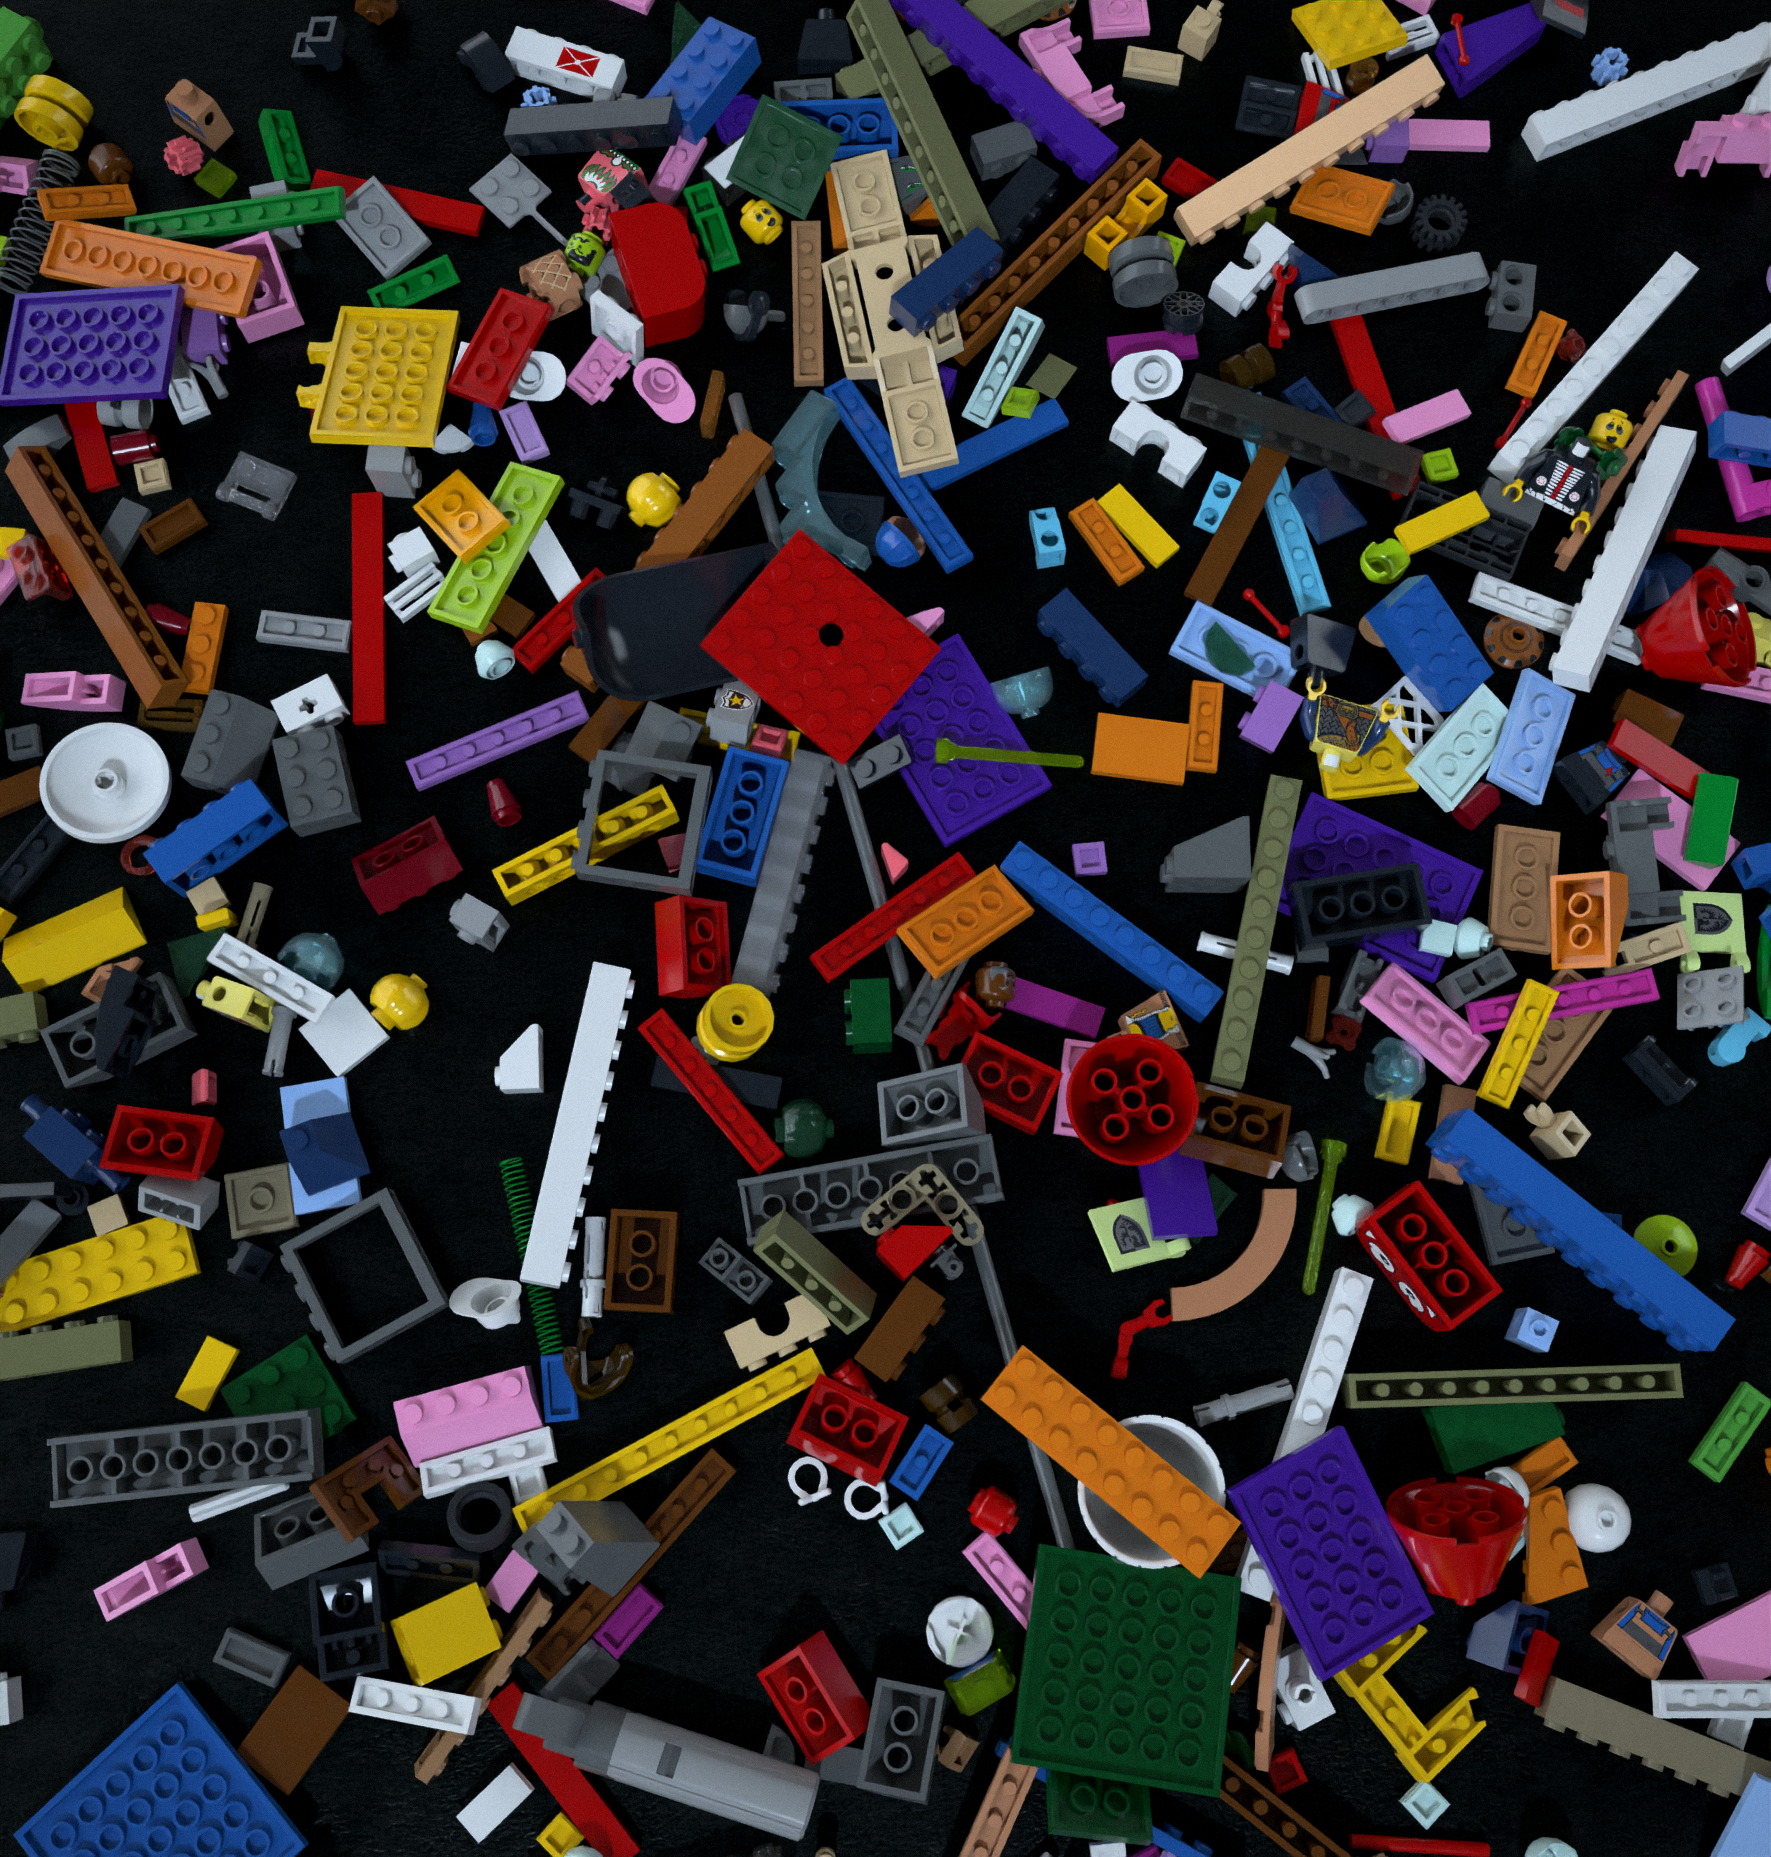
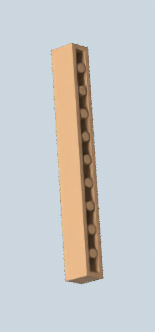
M1428 54L1424 55L1178 206L1173 216L1174 220L1190 246L1198 242L1201 245L1207 243L1216 236L1215 232L1222 227H1225L1226 230L1233 227L1241 220L1240 216L1248 211L1250 214L1256 213L1265 206L1266 200L1273 196L1275 199L1282 197L1291 189L1289 186L1299 181L1302 184L1315 175L1314 171L1324 166L1327 169L1334 165L1340 159L1339 155L1346 151H1349L1350 154L1355 152L1365 144V139L1372 135L1374 138L1381 136L1389 130V125L1396 120L1402 123L1415 113L1414 109L1421 105L1426 108L1439 99L1440 96L1438 94L1444 87L1445 82Z

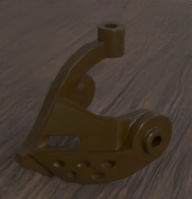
M583 1317L577 1322L580 1329L577 1347L567 1346L563 1352L564 1371L572 1388L579 1394L580 1400L595 1399L613 1391L626 1378L633 1362V1349L629 1343L617 1344L611 1355L603 1360L586 1361L587 1339L593 1333L594 1328L589 1317ZM602 1373L601 1378L588 1385L589 1379Z

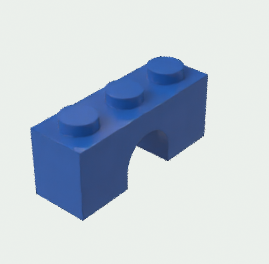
M1771 842L1745 848L1731 862L1744 890L1762 888L1771 894ZM1770 905L1759 916V919L1771 940Z

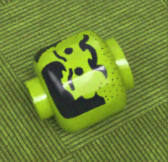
M589 231L575 233L563 251L567 260V267L571 273L576 272L579 278H582L583 275L594 276L605 258L604 243L598 236Z

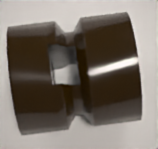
M1255 343L1246 348L1240 355L1235 354L1219 364L1221 379L1226 389L1234 397H1239L1252 390L1254 384H1263L1272 379L1276 372L1275 364L1269 351L1261 343Z
M954 1372L947 1375L919 1397L930 1413L936 1412V1422L946 1436L957 1430L981 1411L970 1395H963L964 1386ZM951 1401L954 1402L956 1407L954 1411H951L946 1406Z

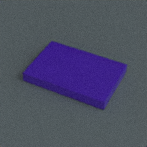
M1179 1148L1160 1161L1138 1166L1152 1241L1216 1236L1218 1232L1204 1161L1178 1154Z

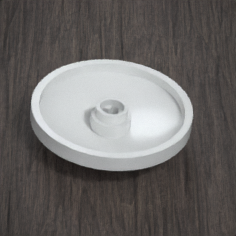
M98 723L72 732L52 749L41 770L40 796L49 816L69 835L91 843L119 842L143 832L161 815L171 794L172 772L168 759L160 746L145 732L121 723Z

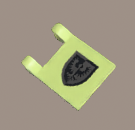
M1683 891V896H1680L1679 899L1681 914H1686L1687 921H1683L1682 924L1692 951L1681 955V973L1694 972V970L1700 968V958L1697 952L1731 954L1730 967L1743 965L1744 973H1748L1751 969V964L1746 953L1742 895L1738 893Z
M1144 1197L1092 1209L1088 1212L1112 1272L1167 1258H1179L1186 1253V1250L1191 1248L1188 1238H1179L1165 1243V1240L1152 1241Z

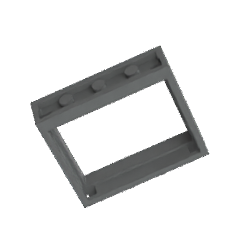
M598 749L596 759H591L589 765V777L592 778L591 788L586 789L584 792L583 808L587 809L585 819H580L578 823L577 838L581 840L579 851L574 850L571 868L575 869V874L580 880L692 897L713 780L711 766ZM607 765L696 779L678 878L589 865Z
M384 1188L280 1245L284 1254L280 1256L281 1262L288 1273L293 1272L298 1282L294 1285L295 1290L302 1302L307 1301L312 1311L309 1314L310 1321L317 1331H322L327 1341L323 1344L329 1358L332 1361L336 1359L337 1363L346 1364L449 1307V1298L394 1190ZM381 1206L429 1301L345 1348L298 1250L372 1209Z

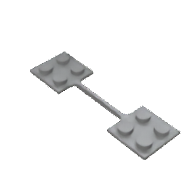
M512 153L469 188V191L509 229L523 217L531 215L565 247L567 246L569 241L536 211L537 205L548 197L552 191ZM611 248L606 253L602 264L594 276L583 275L580 278L583 289L579 290V294L590 304V296L599 290L607 297H613L620 307L628 311L631 308V304L616 257Z

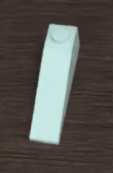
M1017 306L1015 307L961 415L962 417L989 429L1011 386L1013 387L1045 328L1041 318Z

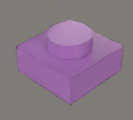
M1104 841L1072 845L1075 877L1107 874Z

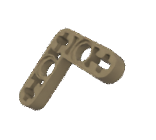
M922 1164L870 1205L861 1217V1225L868 1234L881 1236L890 1227L893 1228L926 1201L942 1222L953 1230L952 1234L962 1245L974 1246L984 1236V1226L980 1219L943 1173L932 1164ZM923 1171H926L928 1174L936 1173L933 1180L939 1189L943 1183L948 1187V1189L939 1192L933 1201L928 1197V1195L934 1193L930 1186L926 1184L922 1187L919 1184L922 1180L920 1174ZM902 1190L907 1191L912 1199L910 1206L906 1209H897L893 1204L894 1194ZM950 1195L957 1199L958 1208L953 1214L947 1215L940 1211L939 1202L942 1197ZM887 1201L889 1208L898 1216L892 1220L890 1214H888L882 1220L883 1228L878 1229L874 1226L870 1229L868 1226L871 1221L869 1215L873 1212L876 1215L884 1212L886 1209L881 1204ZM964 1209L969 1213V1215L963 1217L967 1224L973 1225L975 1223L978 1226L975 1230L977 1237L973 1240L969 1236L965 1239L961 1237L960 1234L964 1230L958 1221L954 1227L949 1223V1221L959 1217Z

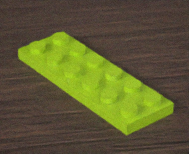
M510 461L489 501L503 514L511 526L467 564H464L459 557L456 558L427 611L432 618L483 634L565 484L561 476Z

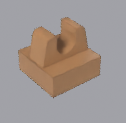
M945 1725L942 1730L949 1735L950 1740L945 1747L940 1743L938 1744L937 1755L939 1757L937 1760L947 1768L961 1773L979 1745V1742L971 1735Z

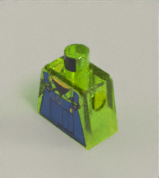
M999 1648L984 1656L974 1665L967 1666L944 1680L959 1712L968 1716L979 1712L1012 1692L1016 1682V1678Z

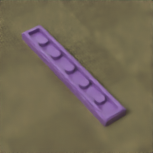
M577 690L406 761L416 788L418 791H422L588 722L590 717Z

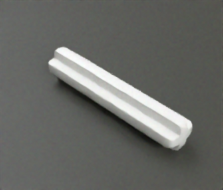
M288 1482L235 1488L191 1504L189 1506V1514L193 1522H199L285 1491L290 1485Z

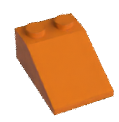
M1613 871L1550 876L1552 970L1614 967L1628 910V875Z

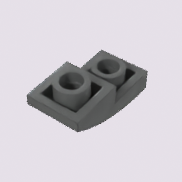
M56 414L27 427L10 439L3 447L9 459H11L17 446H45L53 457L72 439V436L62 416Z
M720 1237L717 1238L698 1262L752 1307L773 1282V1280Z

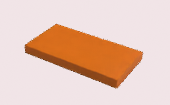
M994 864L898 927L896 933L933 978L937 980L1030 917L1034 909Z

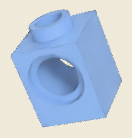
M1529 1307L1518 1308L1515 1310L1504 1339L1534 1353L1548 1352L1559 1321Z

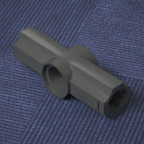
M1720 546L1704 567L1714 566L1723 571L1735 585V589H1732L1731 592L1736 600L1740 602L1750 601L1771 616V580H1769L1768 572L1760 566L1747 565ZM1746 581H1749V582L1752 584L1753 587H1751L1749 584H1747Z

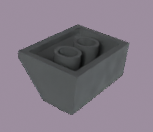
M211 689L181 776L194 787L225 795L230 793V789L235 784L247 781L248 779H251L258 785L280 721L277 713L244 697Z
M964 1063L877 1083L882 1146L898 1151L986 1134L984 1104Z
M312 1492L254 1515L255 1566L272 1590L369 1551L368 1532L347 1544Z
M877 1677L857 1788L896 1799L928 1805L947 1699L945 1691Z

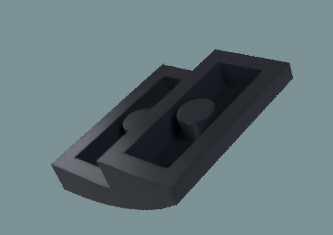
M1246 75L1234 130L1285 141L1291 138L1302 86Z

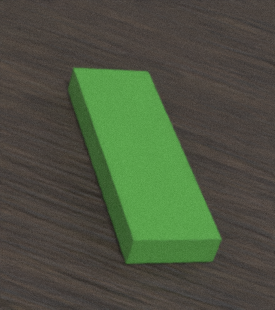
M1741 1382L1688 1462L1714 1482L1720 1483L1770 1409L1771 1400L1749 1383Z

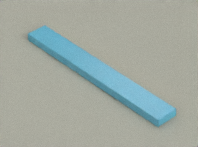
M1261 392L1232 398L1231 406L1250 464H1252L1264 441L1278 448L1279 446ZM1284 467L1264 507L1299 615L1303 616L1307 613L1314 614L1330 609L1331 604L1304 522L1288 497L1293 488L1286 467Z

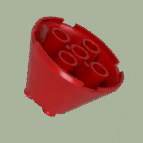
M1707 566L1697 570L1642 624L1637 625L1636 633L1641 641L1644 652L1641 654V663L1646 671L1653 670L1657 676L1666 679L1728 687H1741L1751 682L1752 679L1748 678L1749 672L1756 670L1757 662L1756 642L1752 623L1744 602L1737 604L1731 592L1732 589H1735V585L1723 571L1714 566Z
M1126 1034L1106 1038L1088 1049L1071 1072L1067 1085L1066 1106L1072 1127L1080 1140L1092 1152L1110 1162L1128 1166H1141L1160 1161L1175 1152L1186 1141L1195 1125L1199 1108V1095H1197L1193 1079L1194 1075L1183 1057L1175 1049L1159 1039L1142 1034ZM1125 1100L1130 1103L1129 1107L1124 1104Z
M1456 1476V1482L1436 1483V1477L1408 1483L1395 1490L1388 1498L1386 1504L1387 1517L1424 1579L1427 1591L1431 1594L1455 1599V1602L1462 1606L1473 1605L1476 1603V1598L1486 1596L1496 1590L1498 1581L1528 1520V1508L1525 1507L1524 1498L1519 1493L1494 1481L1467 1476Z

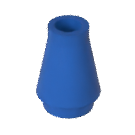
M474 402L468 435L472 442L478 446L494 444L498 436V429L491 408Z

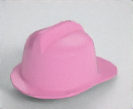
M647 358L637 365L633 374L634 386L655 413L663 420L671 423H682L688 420L695 410V395L690 385L682 377L678 366L671 361L659 358Z

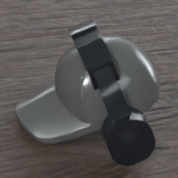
M731 289L727 293L726 304L723 305L725 321L733 331V337L737 341L753 342L757 334L764 329L767 322H784L786 315L783 311L769 310V296L766 292L753 291L749 296L747 306L745 292L739 289Z

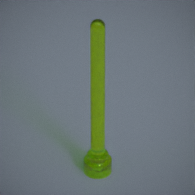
M937 738L935 747V763L948 764V761L960 758L1080 768L1084 764L1083 758L1077 755L956 746L955 742H950V739Z
M1322 1139L1320 1149L1325 1164L1302 1286L1303 1292L1307 1295L1313 1294L1316 1289L1338 1163L1342 1162V1157H1346L1348 1147L1346 1143L1329 1139Z

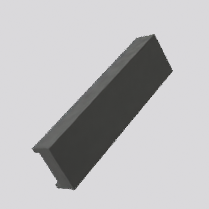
M990 1133L737 1180L747 1232V1244L749 1247L754 1246L761 1227L783 1210L792 1216L811 1235L861 1227L863 1212L922 1164L935 1165L969 1207L1003 1201L1005 1198L993 1136ZM926 1171L921 1172L922 1180L919 1184L922 1187L927 1184L934 1191L933 1194L928 1195L932 1201L939 1192L948 1189L944 1183L940 1189L933 1180L936 1173L928 1174ZM902 1190L894 1194L893 1204L897 1209H906L910 1206L912 1199L907 1191ZM950 1195L942 1197L939 1202L941 1212L958 1208L957 1199ZM885 1201L881 1206L886 1210L880 1215H876L874 1212L869 1215L871 1221L868 1225L882 1223L883 1218L890 1214L892 1220L898 1215L889 1208L887 1201ZM925 1201L905 1218L935 1212Z
M321 1407L65 1435L47 1439V1446H51L54 1498L53 1501H50V1508L307 1481L325 1476Z

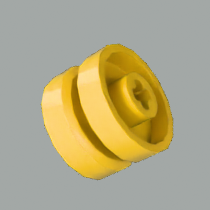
M33 75L30 77L24 90L25 97L20 99L15 109V120L29 135L46 145L63 151L76 150L83 138V129L88 126L93 116L91 103L78 90L57 78L47 75Z
M738 983L723 986L712 994L697 1017L696 1031L699 1042L708 1054L721 1061L737 1062L745 1060L767 1041L773 1030L774 1014L768 999L761 991L754 987Z

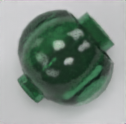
M795 1099L782 1108L781 1117H774L775 1143H782L783 1151L797 1160H807L816 1157L823 1151L827 1138H833L834 1135L833 1119H827L822 1108L809 1099Z

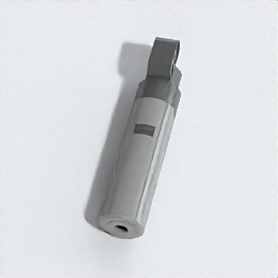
M524 1692L512 1725L513 1729L543 1738V1749L573 1758V1767L797 1842L804 1836L820 1781L817 1772L598 1699L594 1701L592 1706L562 1695L559 1697L558 1702H554Z

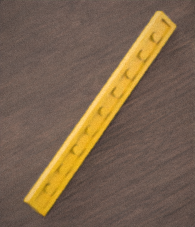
M812 1347L512 1508L522 1532H526L536 1521L539 1523L559 1500L599 1501L813 1385L818 1374L825 1375Z

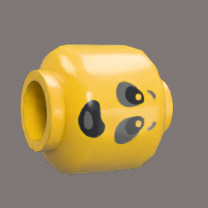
M752 199L742 208L741 212L744 215L740 220V225L754 243H765L768 245L783 231L781 227L783 217L770 202L764 199L756 202Z
M1612 409L1609 413H1601L1596 416L1588 436L1603 452L1606 450L1613 451L1616 448H1623L1627 445L1633 431V425L1627 420L1628 415L1626 413Z

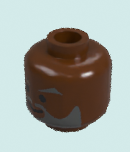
M985 962L983 967L975 972L974 995L978 1001L985 1003V1008L994 1010L1004 1009L1005 1003L1015 999L1016 974L1012 969L1008 968L1007 963Z

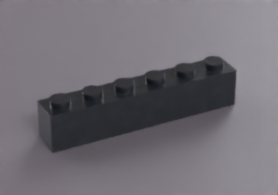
M674 96L511 108L504 137L515 157L677 146L683 118Z

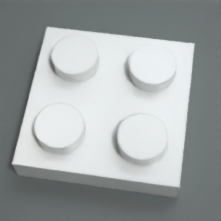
M597 290L590 296L592 334L596 337L599 335L603 336L623 354L627 351L630 352L632 356L628 361L637 367L644 360V324L635 314H629L620 307L613 297H607Z

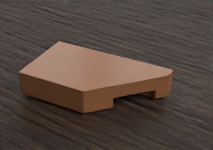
M133 957L130 960L116 964L110 963L99 966L81 994L96 1003L101 1001L107 981L115 965L136 973L144 961L138 957Z

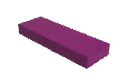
M1167 331L1107 337L1106 340L1110 369H1113L1121 358L1132 353L1167 350L1173 353L1180 361L1197 359L1199 354L1195 334L1183 336V332H1176L1173 335Z
M1017 977L1015 999L1005 1006V1009L1095 1039L1106 1009Z

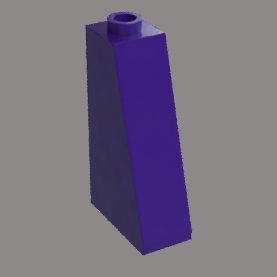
M1530 2L1461 27L1466 55L1470 57V62L1467 66H1461L1458 62L1460 51L1456 29L1442 34L1435 54L1458 98H1462L1538 43L1547 24L1538 19Z

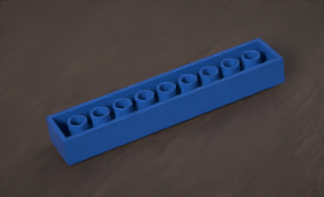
M1470 1108L1447 1114L1425 1143V1145L1432 1149L1431 1154L1433 1157L1444 1164H1451L1458 1170L1457 1175L1463 1181L1471 1185L1475 1183L1484 1191L1482 1193L1483 1196L1491 1203L1503 1205L1510 1211L1508 1215L1516 1223L1522 1226L1527 1224L1536 1232L1534 1236L1541 1243L1549 1247L1553 1245L1562 1253L1561 1258L1566 1263L1576 1268L1579 1266L1585 1272H1588L1587 1279L1600 1288H1607L1614 1294L1613 1299L1619 1305L1626 1309L1632 1308L1640 1315L1639 1320L1644 1325L1653 1330L1658 1329L1667 1336L1666 1342L1679 1351L1692 1350L1695 1352L1714 1351L1736 1320Z

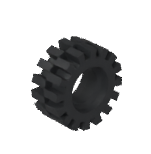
M1436 194L1431 195L1430 199L1425 198L1417 207L1409 230L1410 234L1414 233L1412 240L1414 242L1419 240L1417 246L1420 249L1425 245L1427 246L1426 252L1431 253L1432 249L1435 248V253L1439 254L1443 248L1447 252L1450 251L1451 247L1454 248L1465 230L1468 219H1465L1467 215L1466 210L1461 211L1463 205L1460 202L1457 205L1453 204L1455 198L1452 196L1447 201L1444 194H1441L1439 199H1437ZM1440 218L1447 223L1449 229L1437 230L1429 224L1428 219Z

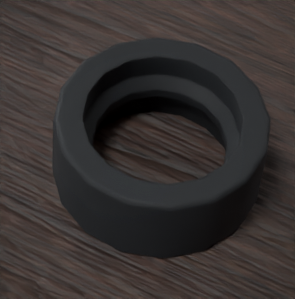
M489 1482L471 1483L457 1491L450 1501L447 1511L448 1526L452 1537L459 1546L473 1552L481 1553L493 1550L502 1544L510 1534L514 1521L510 1498L502 1488ZM480 1499L494 1501L500 1508L501 1513L497 1526L488 1533L480 1535L466 1532L461 1526L460 1521L464 1508L473 1501Z

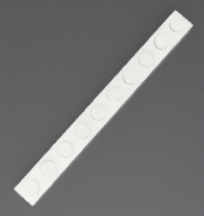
M1762 22L1754 29L1744 33L1743 31L1737 32L1724 41H1714L1699 51L1686 52L1680 58L1671 62L1663 61L1653 69L1645 72L1643 70L1638 71L1630 78L1620 82L1618 80L1612 81L1597 91L1589 90L1579 98L1571 101L1564 100L1549 110L1536 111L1528 118V122L1521 135L1536 162L1763 73L1771 63V22Z
M1675 251L1504 445L1487 469L1503 482L1513 484L1515 482L1514 476L1526 459L1542 451L1682 292L1699 268Z
M1660 425L1656 436L1649 438L1646 447L1647 456L1645 460L1640 459L1637 465L1635 483H1629L1625 494L1626 503L1624 507L1619 506L1616 512L1614 530H1609L1604 540L1605 550L1602 555L1598 554L1594 561L1592 579L1587 578L1582 590L1583 599L1581 603H1576L1573 608L1570 628H1565L1562 632L1559 653L1554 652L1551 657L1549 670L1553 674V684L1590 693L1695 454L1697 431Z
M593 962L520 1275L521 1282L559 1289L561 1281L568 1282L572 1263L565 1262L568 1249L575 1250L579 1230L573 1229L576 1216L582 1217L586 1198L580 1197L583 1184H590L594 1167L587 1165L590 1152L597 1153L601 1136L595 1133L597 1121L604 1122L608 1103L602 1102L604 1090L611 1091L615 1072L609 1071L611 1059L618 1060L622 1041L616 1040L618 1028L625 1029L629 1012L623 1010L625 998L632 999L636 981L630 979V969Z
M1344 1267L1335 1270L1272 1463L1325 1432L1374 1280L1373 1278ZM1248 1537L1235 1577L1242 1578L1241 1591L1270 1602L1274 1589Z

